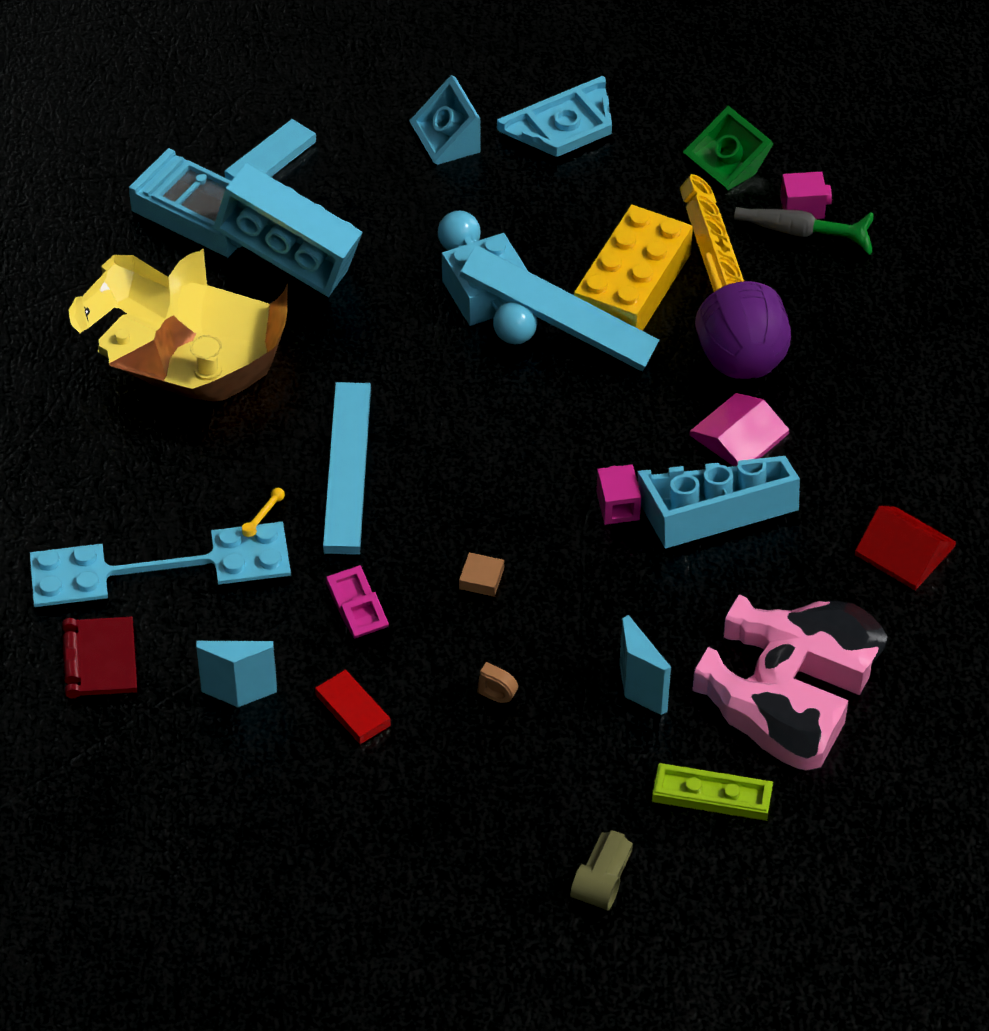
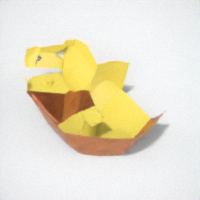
M203 249L188 254L181 259L168 277L133 255H113L101 266V277L83 296L75 297L68 310L71 325L81 333L113 308L122 309L127 314L121 315L99 339L98 353L109 359V365L121 369L156 388L191 399L215 402L224 400L246 389L267 374L285 326L287 316V285L281 295L269 304L208 286Z

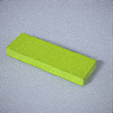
M659 763L652 802L767 821L773 782Z

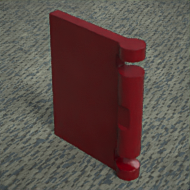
M133 616L80 620L66 618L62 621V629L65 632L63 634L65 683L68 684L65 687L66 697L77 698L85 695L137 692Z

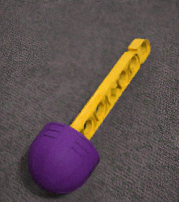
M691 174L680 186V192L683 201L687 203L686 210L714 291L704 300L697 312L695 320L696 331L702 349L715 369L735 379H756L770 373L786 356L791 340L789 320L782 300L775 290L762 283L744 281L721 213L715 204L714 193L705 180L695 174Z

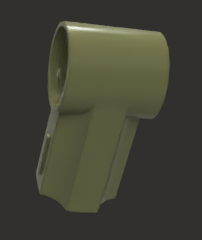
M613 830L607 833L602 832L587 864H582L575 875L570 897L609 911L616 898L620 885V876L631 855L633 843L628 841L622 833Z

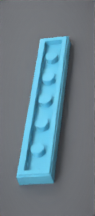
M475 245L460 272L459 277L507 302H515L525 306L536 317L642 372L659 342V339L478 245Z
M336 382L323 543L324 554H360L371 383Z

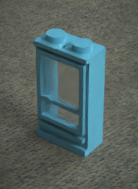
M168 148L129 186L131 211L227 258L237 248L242 247V245L213 229L225 189L231 180L183 157L177 156L174 150Z

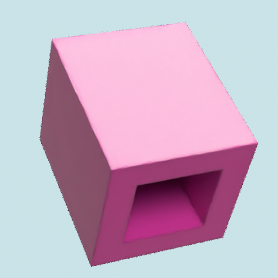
M823 173L783 174L780 195L782 208L810 212L816 219H825L826 205H831L832 192L831 186L825 185Z
M633 464L597 469V496L604 524L640 520L641 494Z

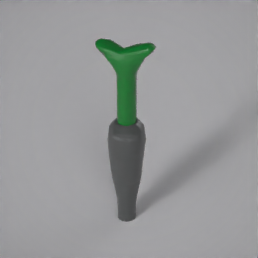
M736 207L734 220L749 222L796 237H808L813 233L849 238L860 245L866 254L871 255L872 245L867 232L873 222L874 216L872 212L859 222L848 225L817 220L812 213L802 210L747 209Z

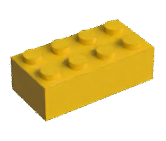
M631 204L575 290L574 296L643 331L691 255L693 226Z

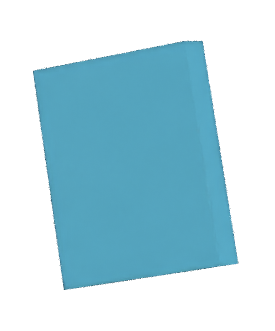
M451 75L409 120L433 163L437 165L480 153V117L456 77Z

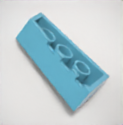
M786 456L739 460L738 465L732 467L719 465V463L705 464V469L684 471L683 466L668 468V473L652 475L651 470L638 471L641 507L664 548L799 510L800 478Z

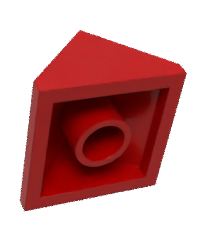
M879 506L855 550V556L916 591L956 546V541L897 507Z

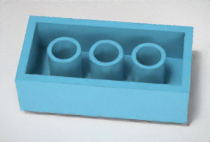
M248 163L243 165L226 187L213 229L327 297L331 295L348 271L363 233L351 223L340 219L325 210L321 205L308 200L291 187L283 185L268 176L264 171Z

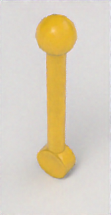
M273 489L271 498L254 519L242 525V534L244 536L252 537L257 533L256 526L276 502L284 499L285 493L283 489Z

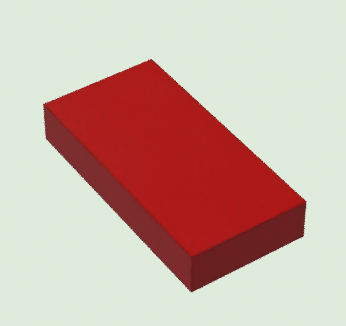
M347 670L342 671L315 688L316 697L359 744L364 743L391 726L390 717Z

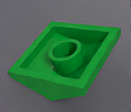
M727 106L683 153L729 191L757 173L772 148L773 142L730 106Z

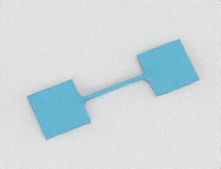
M283 522L258 524L256 526L257 533L252 537L244 536L242 534V527L211 530L213 549L206 555L118 566L108 565L104 561L103 543L30 552L34 607L108 598L107 578L112 575L210 563L216 567L218 585L291 576Z

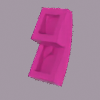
M361 565L326 577V584L354 639L389 627L376 592L372 593Z

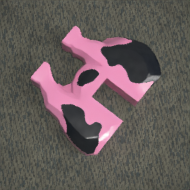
M739 594L726 616L724 638L731 641L740 640L745 645L757 646L764 650L757 660L754 675L748 679L735 675L723 664L717 650L708 647L695 669L693 691L708 695L719 708L729 725L747 734L762 749L780 761L805 771L820 768L845 724L848 700L796 680L794 677L800 671L860 695L870 677L871 665L885 649L888 637L882 626L872 615L853 603L817 601L792 611L781 609L763 610L753 608L749 600Z

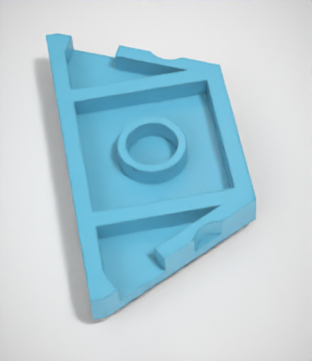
M600 76L497 119V129L503 134L555 157L612 134V120L609 113V99L606 93V79L604 76Z

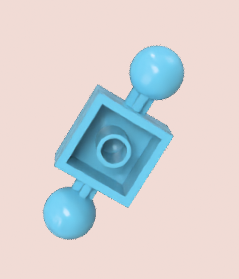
M465 211L448 213L443 217L438 226L439 241L448 250L442 252V281L469 326L493 319L494 330L502 341L514 345L528 341L534 335L537 328V317L531 310L521 304L507 302L459 277L475 245L528 271L504 233L479 240L481 234L480 225L473 215Z

